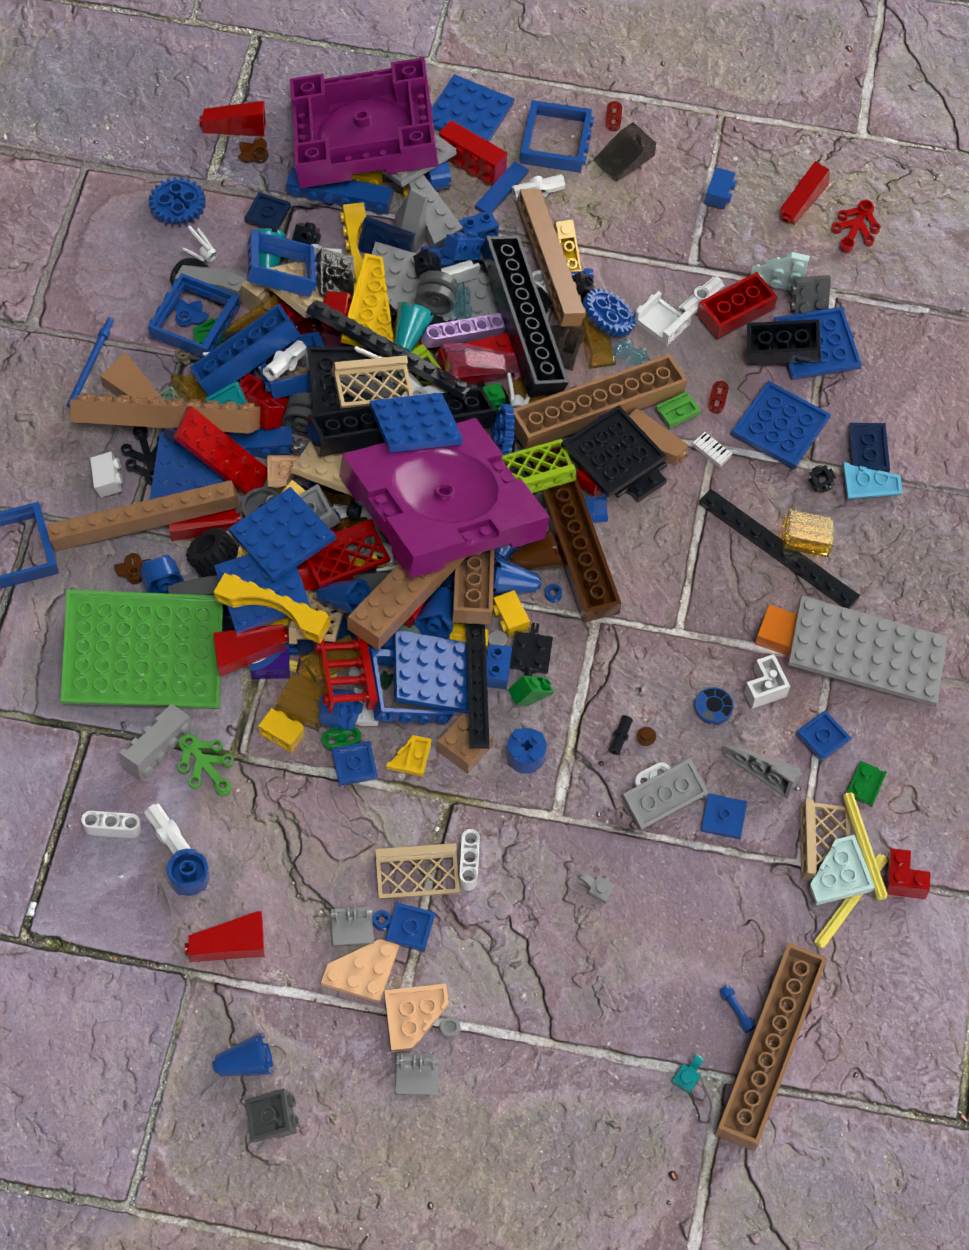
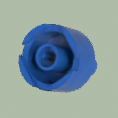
M443 162L423 174L435 191L451 187L448 182L452 181L448 162Z
M163 555L151 561L147 560L141 565L140 578L147 593L169 594L168 586L184 581L176 562L170 555Z
M332 689L333 695L355 694L352 690ZM323 694L318 707H321V714H318L319 720L324 727L354 729L358 716L363 711L362 703L355 701L335 703L332 713H328L327 705L324 706Z
M521 728L513 731L507 742L506 758L515 771L529 774L535 772L544 764L547 743L543 733L532 728Z
M179 850L167 864L170 885L178 895H196L207 888L210 877L208 863L205 856L196 852V850Z

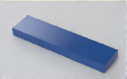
M514 161L475 204V209L480 212L491 210L493 213L512 192V186L518 185L529 173V169Z

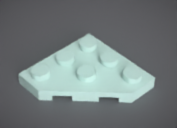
M791 252L786 254L784 258L776 257L768 260L764 265L756 264L752 266L751 275L758 272L768 286L791 292V284H794V277L805 276L810 256Z
M855 835L835 839L828 855H826L819 871L810 884V890L816 905L874 891L873 881Z

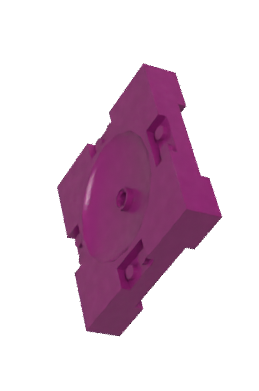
M425 57L391 62V68L326 79H324V74L322 73L290 79L295 141V168L300 188L352 180V174L386 169L387 174L439 166Z
M476 418L456 423L463 437L462 445L389 453L386 444L382 443L342 454L339 477L355 500H360L385 535L392 546V554L409 579L444 569L447 562L508 544L511 548L545 539L550 516L523 480H517L502 461V452Z

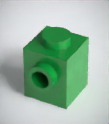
M500 383L483 386L482 388L494 409L498 411V407H500V404H504L506 399Z

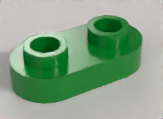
M356 727L354 729L328 730L322 736L323 747L331 751V748L361 742V732ZM349 737H354L355 739H354V740H349L348 738H349ZM334 740L335 743L330 744L329 741Z

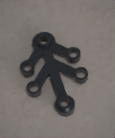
M135 426L133 429L134 438L140 441L143 454L133 450L132 446L128 443L121 446V452L124 456L134 458L126 460V469L145 476V481L152 486L153 477L151 476L154 475V461L156 460L159 436L156 446L150 452L147 441V427ZM136 460L145 463L148 469L137 465Z

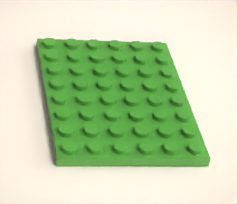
M67 590L61 704L168 707L172 703L177 708L219 709L220 676L218 674L213 633L222 632L223 603L216 601L214 595Z

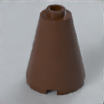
M551 530L546 532L545 539L524 545L511 553L512 558H509L511 563L527 570L553 568L563 565Z

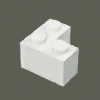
M774 654L756 660L753 671L757 679L747 682L744 694L752 709L787 697L790 685Z

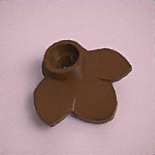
M258 135L253 143L240 142L242 153L238 155V158L245 162L266 161L269 157L266 149L267 142Z
M348 517L339 519L340 523L335 526V531L338 532L363 523L367 520V517H360L359 520L350 521Z
M130 553L125 557L124 563L114 565V570L118 576L126 577L131 584H138L142 581L140 578L142 563L147 560L151 561V559L142 560L139 554Z

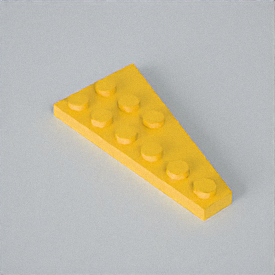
M365 253L347 317L356 320L359 324L370 328L375 333L393 342L383 257ZM342 334L341 343L366 347L347 335Z

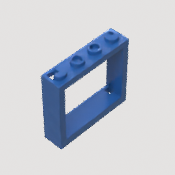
M532 100L521 149L520 164L581 173L582 165H586L587 156H584V154L588 153L589 150L587 140H591L592 130L589 128L593 127L594 117L591 116L592 109ZM537 115L584 122L578 157L530 150Z
M251 230L247 242V282L311 297L312 291H316L318 282L316 280L317 271L315 270L317 262H315L314 246ZM259 251L304 262V277L259 266Z
M181 273L177 281L174 280L171 291L166 293L162 305L158 306L154 318L149 320V335L151 338L204 357V352H211L215 349L222 338V333H225L240 308V295ZM185 290L225 305L202 344L162 329V326Z
M315 331L300 335L294 342L282 348L281 351L288 349L297 340L302 341L305 346H324L319 332ZM274 355L269 357L266 361L273 360ZM266 361L257 366L263 383H265L266 391L271 393L272 398L310 391L308 373L272 382L263 375V369L267 366Z
M39 502L0 511V527L35 518L48 563L0 575V589L59 574Z
M371 649L369 651L378 699L375 710H373L375 721L385 723L391 721H400L401 723L419 722L420 724L437 723L440 725L448 723L453 717L454 711L385 708L378 665L393 666V650Z

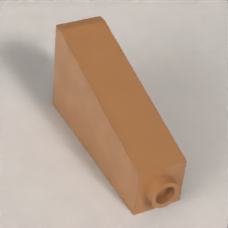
M125 352L101 375L102 386L117 397L118 395H129L130 398L147 396V400L161 397Z
M638 408L629 415L666 454V463L676 466L680 461L683 462L687 458L688 444Z

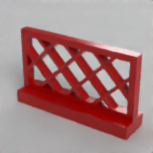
M371 519L334 533L336 536L335 541L306 560L318 587L321 588L390 562V557ZM372 536L376 540L374 545L364 543L366 538ZM348 545H358L356 552L347 550ZM362 547L371 550L369 556L359 554ZM336 550L341 553L339 558L336 559L329 556L330 552ZM376 551L382 553L384 558L377 560L372 558V555ZM344 553L353 556L351 563L341 560ZM319 557L323 560L321 565L312 563L311 559ZM356 558L365 560V565H354ZM326 560L336 563L333 570L323 567ZM339 564L348 567V570L344 573L336 571ZM323 571L329 573L330 577L321 581L319 575Z

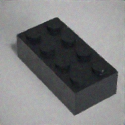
M820 319L747 323L748 365L821 362Z

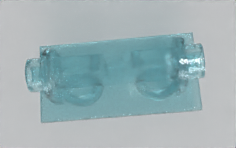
M464 282L457 287L453 307L454 321L460 317L463 319L472 317L471 306L467 305L471 303V291L468 287H465Z
M619 338L617 339L619 346L615 345L613 348L615 355L624 360L631 355L628 362L634 366L645 363V360L650 361L647 351L640 347L639 349L634 348L633 344L626 339L623 341Z

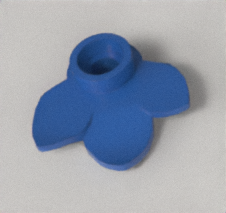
M180 299L175 305L177 313L175 320L182 327L191 324H201L208 319L209 314L202 312L201 300L187 304L184 300Z

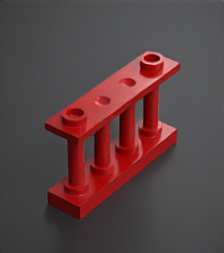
M358 636L352 642L324 643V638L320 644L314 642V651L319 656L325 692L323 694L324 706L327 705L328 713H332L335 703L355 701L366 703L367 710H375L378 699L367 642ZM350 649L357 651L356 659L327 660L326 651ZM355 666L360 668L359 676L330 678L329 668ZM360 684V686L363 685L362 693L333 695L332 685Z

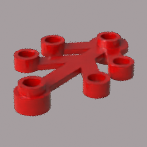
M862 200L856 208L840 210L838 212L837 218L841 222H834L832 224V233L839 234L842 229L852 227L848 236L841 239L840 249L842 252L849 253L853 250L854 239L859 229L864 237V245L871 247L874 244L875 238L870 232L878 234L881 225L877 223L872 214L874 212V205L870 200ZM859 214L857 218L847 220L848 216ZM865 217L867 218V220H868L869 223H870V229H869V230H868L867 226H866L865 223H864Z

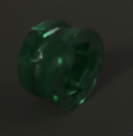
M385 670L380 675V682L383 689L387 690L391 685L394 675H388Z

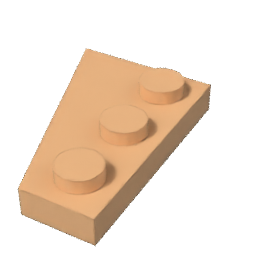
M267 455L268 487L281 488L287 486L295 476V474L291 473V470L298 459V455Z

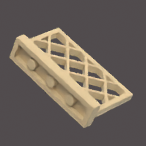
M407 355L334 362L331 372L332 377L335 378L340 408L369 406L370 400H365L360 396L364 390L373 396L371 400L389 399L393 396L394 398L402 397L396 393L400 386L407 391L408 396H413L407 369ZM403 371V380L400 381L393 376L394 372ZM377 373L387 376L384 383L375 378ZM365 375L369 378V381L364 385L357 380V377ZM346 376L351 380L348 386L342 384L340 377ZM389 379L398 384L394 391L385 385ZM371 381L380 386L377 392L367 387ZM353 382L362 388L359 394L349 389ZM382 388L391 394L389 398H383L378 395ZM346 392L355 397L352 402H344L343 396Z
M305 590L311 609L317 608L326 612L330 621H334L328 629L332 634H325L324 641L336 642L344 613L338 611L332 614L331 611L336 609L329 606L324 608L323 605L325 604L314 600L318 599L317 592ZM291 620L289 625V644H297L299 639L310 640L302 636L299 628Z
M805 799L800 805L801 880L809 881L811 878L814 879L817 874V865L820 862L823 863L826 855L822 857L816 851V847L819 844L829 853L831 848L824 840L828 836L834 841L838 839L833 833L839 828L844 833V837L850 836V819L846 807L814 803L812 799ZM815 809L822 810L827 816L820 820L815 814ZM843 812L844 820L840 823L832 815L833 813ZM830 818L836 825L833 830H830L823 823L826 819ZM818 826L827 833L823 838L816 833Z
M456 843L375 849L379 900L460 894ZM453 858V866L449 871H446L439 865L444 859ZM424 860H430L434 864V867L428 873L419 866ZM403 862H410L415 866L408 875L399 868ZM381 863H389L394 867L388 876L381 871ZM437 867L445 873V876L439 882L430 875ZM416 869L425 875L419 884L410 877ZM396 870L405 876L399 885L390 879ZM449 876L455 882V889H446L441 883ZM427 878L436 884L430 891H426L421 886ZM407 879L416 886L412 892H405L401 888ZM388 880L396 888L390 894H383L382 886Z

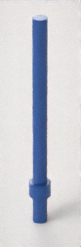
M110 317L107 318L103 328H100L98 339L66 405L68 408H70V400L80 395L104 341L110 335V329L114 322V319Z

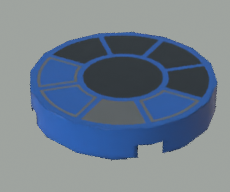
M717 687L702 690L697 695L695 701L697 716L708 724L715 723L716 725L726 722L731 717L734 707L733 699L729 693Z

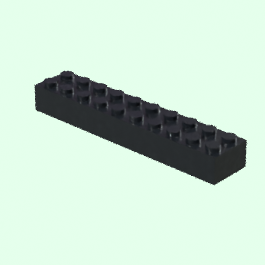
M486 236L480 251L528 397L550 396L563 392L569 381L520 236Z
M482 387L472 388L471 392L463 400L449 392L442 393L456 423L476 418L484 429L493 427L496 410ZM369 406L308 415L307 434L319 457L355 451L385 443Z

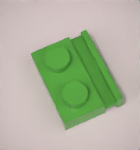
M687 391L656 405L655 409L659 412L660 417L669 429L700 415L701 412L692 397H689Z

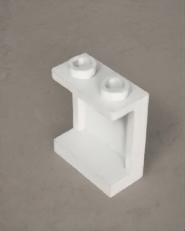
M658 291L655 295L652 294L643 306L640 305L636 309L635 320L639 326L668 346L690 325L692 314L687 310L683 314L678 312L661 299L662 293Z

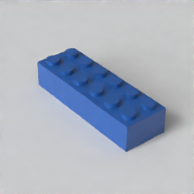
M277 304L195 362L190 368L201 387L210 396L244 375L249 374L252 369L264 363L277 351H281L286 345L294 342L300 336V333L280 304Z

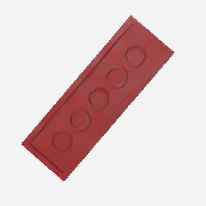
M187 407L173 438L226 481L232 480L234 487L244 495L253 489L262 488L268 475L267 467L194 407Z

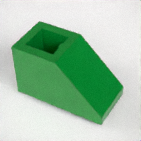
M522 676L508 689L516 705L529 706L555 693L551 687V682L546 677Z

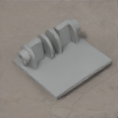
M372 906L335 907V909H331L333 946L374 943Z
M397 1053L395 1094L438 1095L439 1054Z

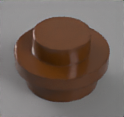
M642 727L637 732V740L643 746L652 745L656 740V732L650 727Z

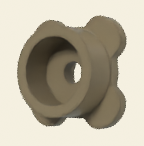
M178 348L173 360L176 363L181 362L184 365H189L190 359L194 354Z

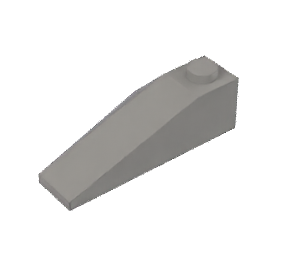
M182 265L175 277V281H177L181 273L240 295L241 302V284L247 280V273L235 269Z

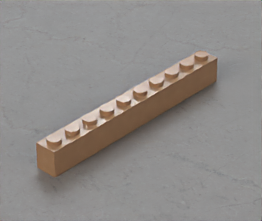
M520 189L517 205L560 327L581 326L583 318L586 316V310L581 304V296L577 293L576 283L573 282L572 272L567 265V258L564 257L563 247L558 240V233L555 232L554 222L551 220L549 208L545 204V197L542 196L540 189Z
M232 480L47 524L49 541L55 551L239 508L237 491Z

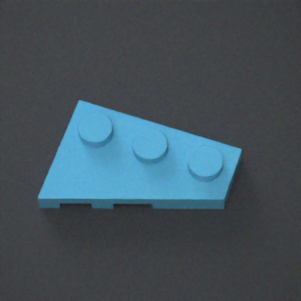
M843 462L847 500L903 494L900 475L880 470L875 471L867 469V467H858Z

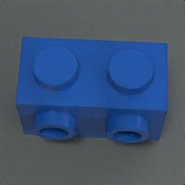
M716 167L704 204L725 209L726 203H730L733 193L730 192L735 190L737 180H734L736 172Z
M491 210L480 212L477 215L465 217L458 221L463 227L462 233L464 234L475 232L484 241L486 236H498L499 225Z
M475 232L447 234L442 255L452 260H480V249L484 239L478 237V234Z
M489 644L488 651H486L488 688L507 690L512 647Z

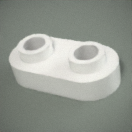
M660 762L637 773L633 781L634 786L636 787L641 784V778L648 781L657 776L658 769L662 773L670 769L669 765Z

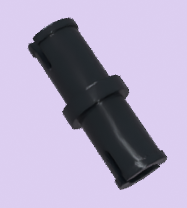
M621 716L618 728L613 732L614 738L611 746L608 749L611 754L620 755L623 744L629 737L628 732L633 722L631 717Z

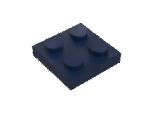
M258 192L244 217L245 222L261 228H270L273 232L277 233L291 208V202Z

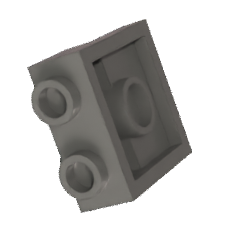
M830 275L794 277V284H791L793 300H790V310L794 314L829 309Z
M283 1088L245 1100L252 1142L255 1143L272 1137L278 1139L297 1133L296 1127L299 1126V1119L293 1112V1107L296 1106V1099L291 1092Z

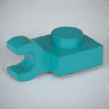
M697 1054L689 1067L683 1064L672 1080V1084L690 1095L701 1078L697 1071L702 1065L704 1058Z

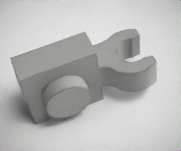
M586 872L582 873L578 882L580 885L590 889L588 895L606 904L616 886L600 876H597L596 880H594Z

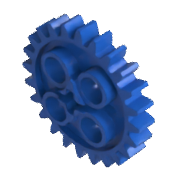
M174 177L173 181L167 178L166 183L161 180V186L155 185L156 190L152 189V195H149V207L154 218L158 217L159 222L164 220L165 225L171 222L172 227L175 223H178V226L181 227L182 222L185 225H188L189 220L194 222V217L199 219V213L203 214V208H206L204 190H201L200 185L196 186V181L190 183V178L186 181H183V177L180 180Z
M594 288L583 299L584 302L582 304L587 311L586 316H590L589 321L594 322L593 326H599L600 331L605 330L606 334L610 332L612 337L616 334L620 338L621 335L623 337L629 335L635 327V315L632 314L633 310L628 308L630 305L625 304L624 299L620 300L619 295L614 296L613 291L608 293L607 289L602 291L601 288L598 290Z
M500 404L491 430V439L503 455L511 452V446L514 442L515 414H513V406L509 404Z

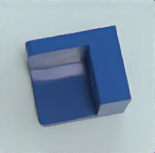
M606 496L585 498L593 523L608 521V500Z

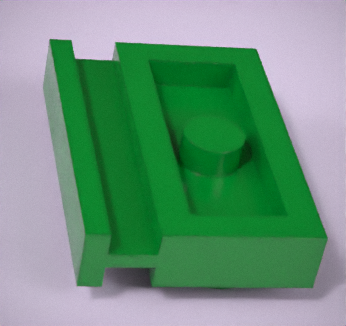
M860 761L847 793L852 792L856 801L873 807L887 771L884 770L883 772L873 765Z

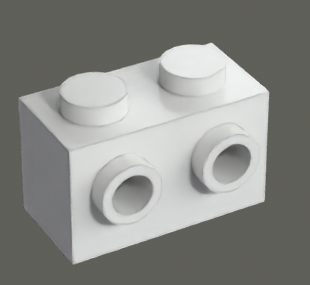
M112 452L91 457L94 489L102 498L122 492L121 484L123 483V478L119 472L121 468L119 458H115Z

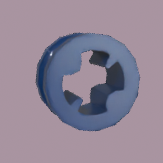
M557 584L548 585L545 589V598L552 603L560 601L562 598V588ZM553 590H554L555 593H556V591H557V595H555V596H552V594L550 595V591H553Z
M385 910L375 912L373 915V926L375 929L385 931L389 928L391 922L390 914ZM384 917V920L387 919L388 921H384V924H379V921L377 922L376 920Z

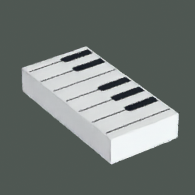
M706 432L692 444L695 449L719 468L732 457L730 451Z

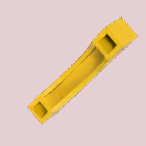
M364 202L344 204L343 212H340L341 223H345V226H342L343 236H347L345 247L346 251L349 250L350 254H347L348 264L352 265L350 276L351 279L355 280L352 283L353 293L363 263L357 246L364 218L366 217Z
M224 573L214 590L216 601L232 608L259 605L278 610L295 623L303 637L319 644L331 625L330 618L326 612L311 609L305 603L299 604L294 602L288 596L282 597L277 595L271 589H262L254 582H245L234 574L228 575Z

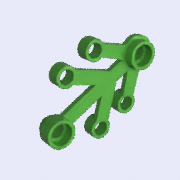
M193 734L182 736L179 741L180 749L183 751L182 760L177 766L179 773L183 775L189 773L191 753L196 758L193 775L189 778L190 787L198 789L201 786L200 778L203 768L215 783L217 795L221 797L229 795L231 792L230 782L222 779L210 763L231 767L234 764L233 756L231 754L223 756L202 754L199 750L206 749L219 753L223 749L222 742L218 739L212 742L199 741ZM192 741V744L188 745L186 742ZM215 744H219V745H220L219 748H214L213 746H214ZM225 759H231V762L226 763ZM182 766H187L185 770L180 769ZM193 780L199 781L197 784H192ZM221 784H226L225 788H220L219 786Z

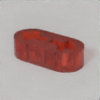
M612 101L607 105L606 128L613 132L618 131L621 127L622 104L617 101Z
M716 381L712 387L708 409L714 414L723 412L729 386L724 381ZM719 388H722L721 394H717ZM716 400L719 401L718 407L715 406Z

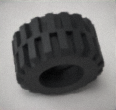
M216 527L204 531L191 542L187 549L186 559L201 577L217 576L214 565L235 559L238 555V547L225 530Z

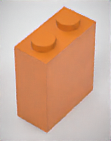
M769 604L755 645L789 656L797 614Z

